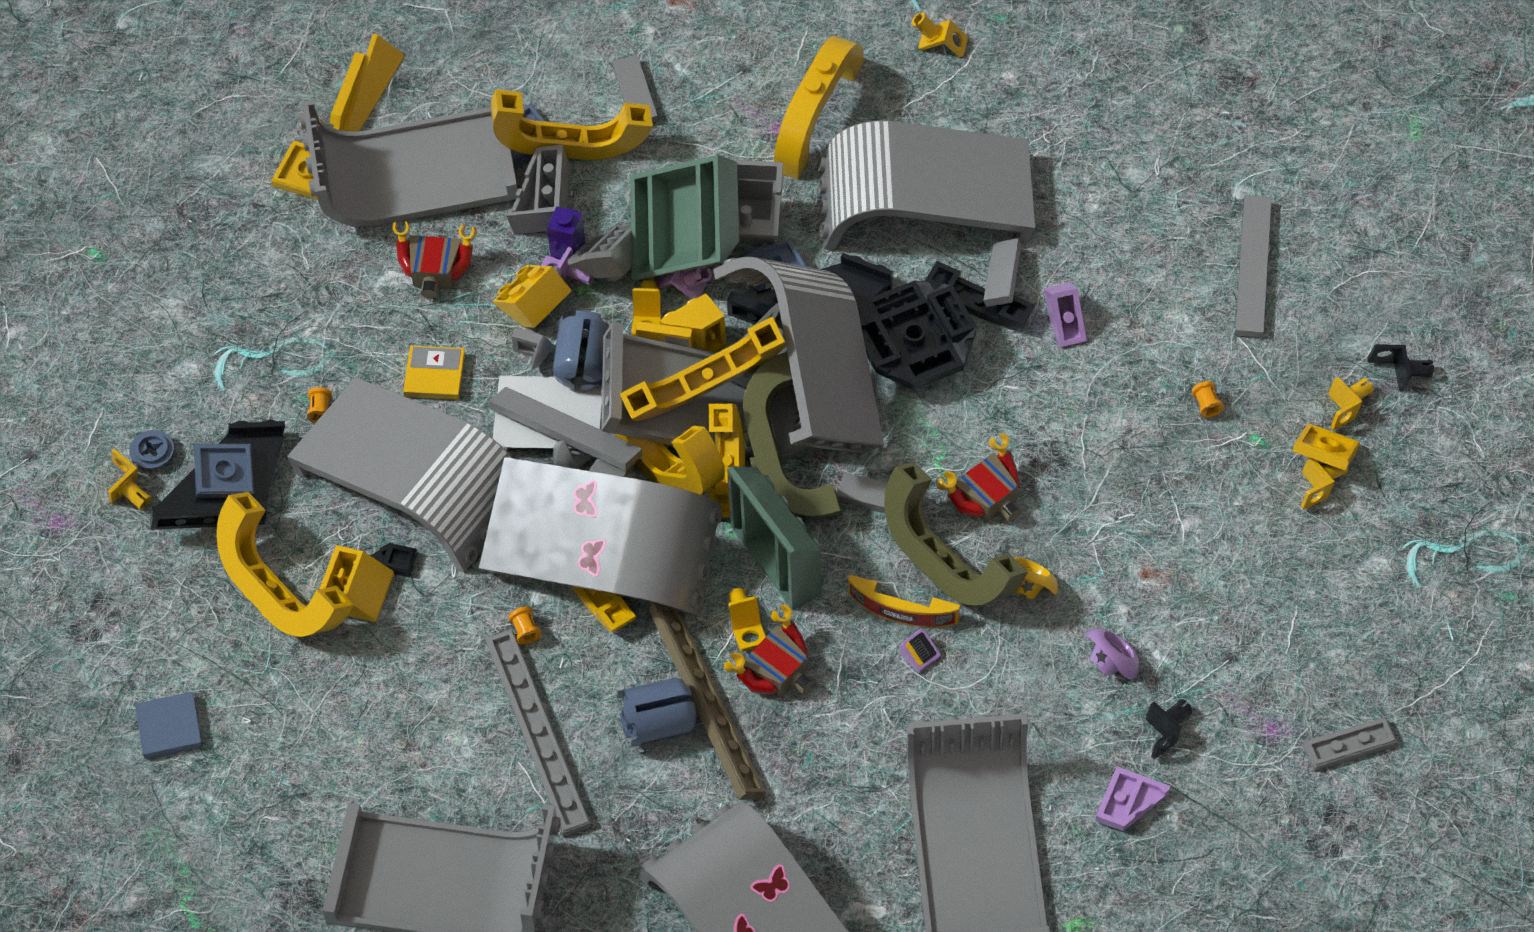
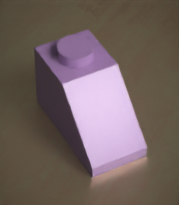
M1070 282L1043 288L1048 316L1059 346L1063 347L1087 341L1078 288Z

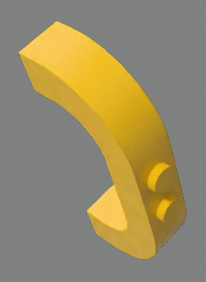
M833 35L825 41L788 106L778 134L774 162H783L784 175L795 179L800 178L809 161L810 140L820 113L839 79L842 77L853 81L864 62V51L861 44Z
M495 89L490 104L493 131L496 138L507 148L530 155L534 154L536 147L563 145L570 159L600 160L612 158L627 153L639 146L648 137L653 128L650 105L624 103L619 114L613 120L601 125L585 126L535 121L524 118L522 92Z
M773 316L748 328V335L730 347L668 378L654 383L643 381L620 393L631 419L634 421L646 420L676 409L752 371L776 356L786 347V342Z
M692 426L671 442L680 458L673 455L663 443L615 434L616 437L642 448V457L635 462V465L651 482L704 495L711 487L724 478L725 472L721 455L705 427Z
M249 492L228 495L218 518L217 546L223 567L234 584L256 606L264 618L268 619L274 627L285 634L303 637L330 631L338 627L347 618L354 604L337 586L316 590L307 606L303 605L266 566L257 552L255 544L256 528L266 510Z

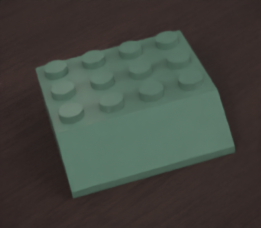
M714 155L630 175L632 281H640L720 264L727 259L739 242L736 161L720 155Z
M732 466L728 468L730 520L733 531L792 610L820 595L821 581H823L821 567L823 565L820 559L822 548L816 538L809 537L806 533L805 524L800 517H794L790 511L791 508L784 496L779 497L768 475L764 476L758 467Z

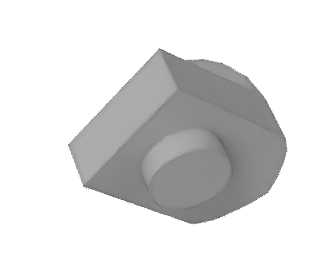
M515 328L512 334L514 352L533 357L531 370L536 369L545 361L552 348V343L547 337L537 334L533 330Z
M563 440L558 441L553 449V462L555 466L578 469L594 457L581 450L568 448L569 445Z

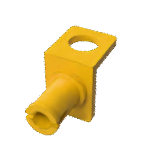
M921 12V14L917 13L914 16L911 24L922 33L918 46L921 51L945 44L958 57L964 56L968 36L951 20L935 24L924 12ZM954 33L957 34V36L959 37V40H960V46H959V47H957V46L954 44V41H953V34H954Z
M645 280L641 283V288L633 289V323L631 335L636 336V326L639 321L660 324V290L657 288V283L653 280Z
M1339 377L1333 380L1328 395L1341 408L1336 412L1330 428L1333 431L1356 419L1363 402L1361 399L1374 392L1371 382L1364 385L1368 382L1367 378H1362L1350 387Z
M113 449L111 451L112 462L125 475L108 490L109 502L113 504L120 496L124 495L139 510H143L145 508L143 503L148 505L152 500V496L148 495L135 483L138 480V468L116 449Z
M1308 457L1302 473L1314 488L1306 492L1301 508L1305 510L1327 499L1334 485V479L1346 475L1348 468L1345 471L1328 464L1321 466L1317 460ZM1316 493H1319L1315 498L1311 499Z
M743 588L733 589L729 593L732 631L740 652L753 650L766 637L760 621L758 601L755 596L747 598L746 590ZM753 633L759 636L754 642L743 641V637L747 634Z

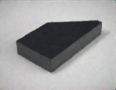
M388 543L379 548V551L370 555L394 571L395 575L410 577L418 552L416 548Z

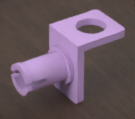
M571 247L567 248L561 260L546 256L540 265L557 266V272L565 283L570 277L591 285L595 278L568 265V259L573 255V248Z
M706 267L669 274L665 280L666 275L659 276L656 281L657 288L661 289L672 284L690 299L698 298L701 296L707 281L711 279L712 273L709 267L705 269Z

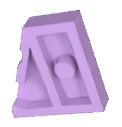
M1116 767L1095 821L1124 831L1168 796L1171 786Z

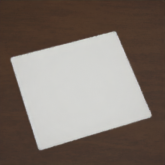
M499 377L498 393L503 388L508 387L600 429L602 384L600 387L591 390H580L582 377H575L574 389L563 386L555 377ZM495 411L493 439L503 448H554L555 444L559 441Z

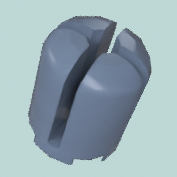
M577 310L575 316L565 319L562 316L560 318L553 374L556 380L563 386L574 389L580 347L586 348L580 390H591L601 386L603 375V335L609 328L608 323L600 319L601 314Z
M670 678L617 691V698L623 697L624 707L621 708V713L619 714L626 738L632 737L633 739L631 740L630 748L686 735L695 726V703L691 702V689L683 679Z

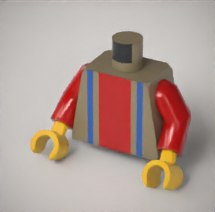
M395 221L393 231L398 235V241H396L398 263L405 275L412 278L413 286L422 287L421 295L423 297L433 299L437 296L438 288L450 289L453 286L454 280H458L470 268L473 250L471 240H474L478 234L474 226H472L471 235L468 237L465 236L466 225L462 224L458 232L461 238L410 235L409 240H407L406 235L410 231L409 224L405 221L406 230L400 233L396 229L397 224Z
M999 433V437L1002 440L1001 446L996 444L994 437L989 440L991 449L998 451L999 454L997 456L992 453L958 479L951 471L943 473L948 484L942 478L937 479V488L948 491L947 496L961 514L976 518L980 517L985 521H991L1001 514L1008 522L1015 520L1020 514L1021 510L1014 504L1018 499L1020 482L1011 452L1006 450L1009 438L1005 433Z
M780 605L784 612L783 619L779 617L776 611H772L771 618L774 622L781 623L782 627L776 626L745 659L740 653L731 654L730 657L734 659L736 666L727 661L724 663V669L731 673L736 671L737 678L753 693L775 694L783 697L793 687L804 695L811 689L814 683L811 678L805 675L808 670L809 654L800 631L795 623L789 620L792 616L790 607Z

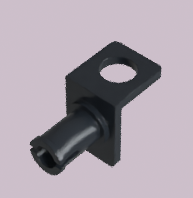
M1376 344L1367 358L1369 363L1394 364L1399 391H1404L1411 376L1432 377L1434 373V365H1430L1433 364V361L1410 360L1407 355L1406 345ZM1383 351L1392 352L1388 356H1377L1380 352Z
M1178 700L1176 704L1166 711L1156 702L1150 704L1146 721L1163 735L1155 743L1151 755L1154 760L1177 743L1182 729L1179 723L1193 712L1189 703L1182 708L1186 700Z

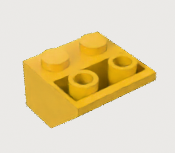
M525 265L516 273L517 278L499 289L497 292L498 296L492 302L523 327L535 328L572 290L552 266Z
M706 293L698 298L691 299L685 306L676 311L668 312L660 319V324L692 329L695 349L716 353L726 347L725 316Z
M336 545L320 589L337 586L354 604L348 615L349 617L377 623L394 576V571L364 551Z

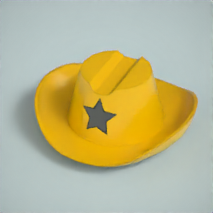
M1014 557L1028 571L1022 584L1014 593H1022L1027 596V599H1035L1043 587H1046L1054 595H1057L1058 582L1049 570L1029 559Z

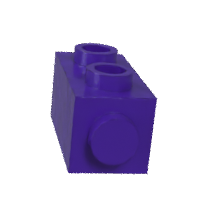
M556 206L547 226L551 257L561 260L568 247L573 248L574 254L586 243L582 213L571 208L565 209Z

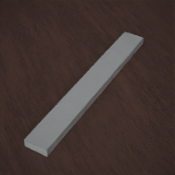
M513 629L485 638L550 805H555L556 815L561 817L560 830L563 837L591 828V822Z

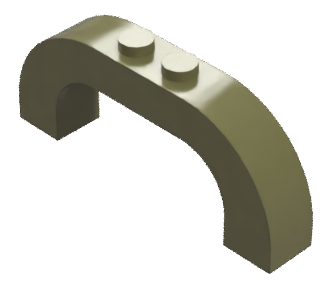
M784 352L776 355L757 369L751 377L744 394L743 415L747 430L743 431V437L746 446H752L754 457L750 458L751 466L758 467L764 476L768 475L771 478L776 493L779 497L784 496L791 508L790 511L794 516L809 520H824L843 515L833 483L815 489H801L792 485L786 478L770 422L769 409L775 395L783 388L793 385L788 353Z
M915 462L895 466L886 486L884 499L885 516L893 539L914 565L922 570L936 587L940 588L953 600L965 605H983L1007 597L1016 591L1022 584L1028 571L1011 554L1007 553L991 558L982 575L975 573L930 530L924 519L922 510L923 498L932 479Z

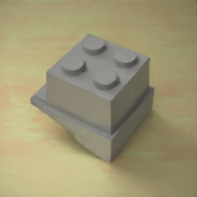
M733 160L737 162L739 242L774 244L779 234L783 162Z

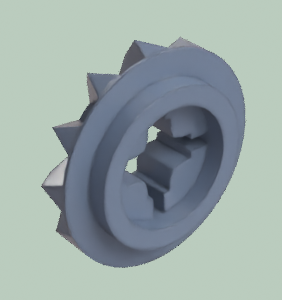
M159 430L142 432L133 439L129 448L132 462L138 465L141 470L148 468L151 471L157 467L164 468L166 462L172 461V455L175 451L171 437ZM147 445L154 450L157 449V456H153L151 453L148 454Z

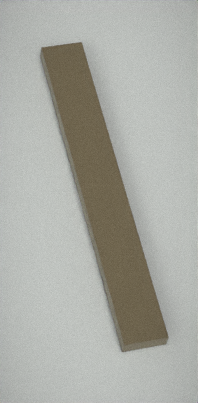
M654 603L649 608L650 614L681 679L691 689V700L695 703L696 711L738 799L761 800L766 795L763 785L680 612L676 609Z

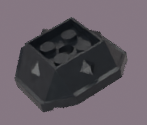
M914 280L865 300L859 311L867 358L877 374L915 390L964 370L977 333V326L953 285H938L931 282Z

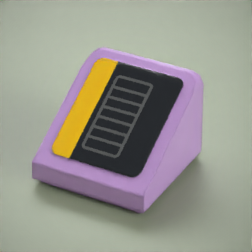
M922 628L900 645V654L918 673L941 657L940 652Z

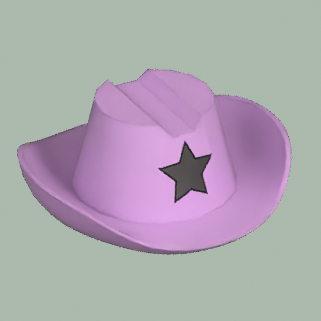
M1091 629L1084 634V636L1089 637L1096 644L1091 653L1090 660L1099 666L1100 671L1110 676L1119 671L1128 679L1136 678L1140 667L1139 657L1128 642L1105 629Z

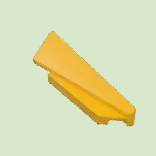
M378 34L372 35L366 56L357 52L353 56L331 112L330 124L334 125V129L342 131L361 130L404 58L402 52Z

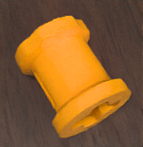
M1212 381L1198 383L1192 388V396L1198 400L1200 405L1199 412L1203 418L1214 417L1224 409L1223 402L1217 398L1215 393L1216 386Z
M315 387L308 391L307 397L310 400V408L307 411V420L312 423H316L329 408V402L332 400L333 394L327 388Z
M527 606L515 609L508 616L510 623L515 626L518 633L517 641L521 645L533 643L542 636L541 629L536 627L533 620L534 612L531 607Z

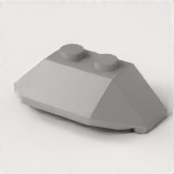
M631 224L613 225L607 229V233L597 235L582 245L568 259V265L593 277L607 278V281L622 279L632 267Z

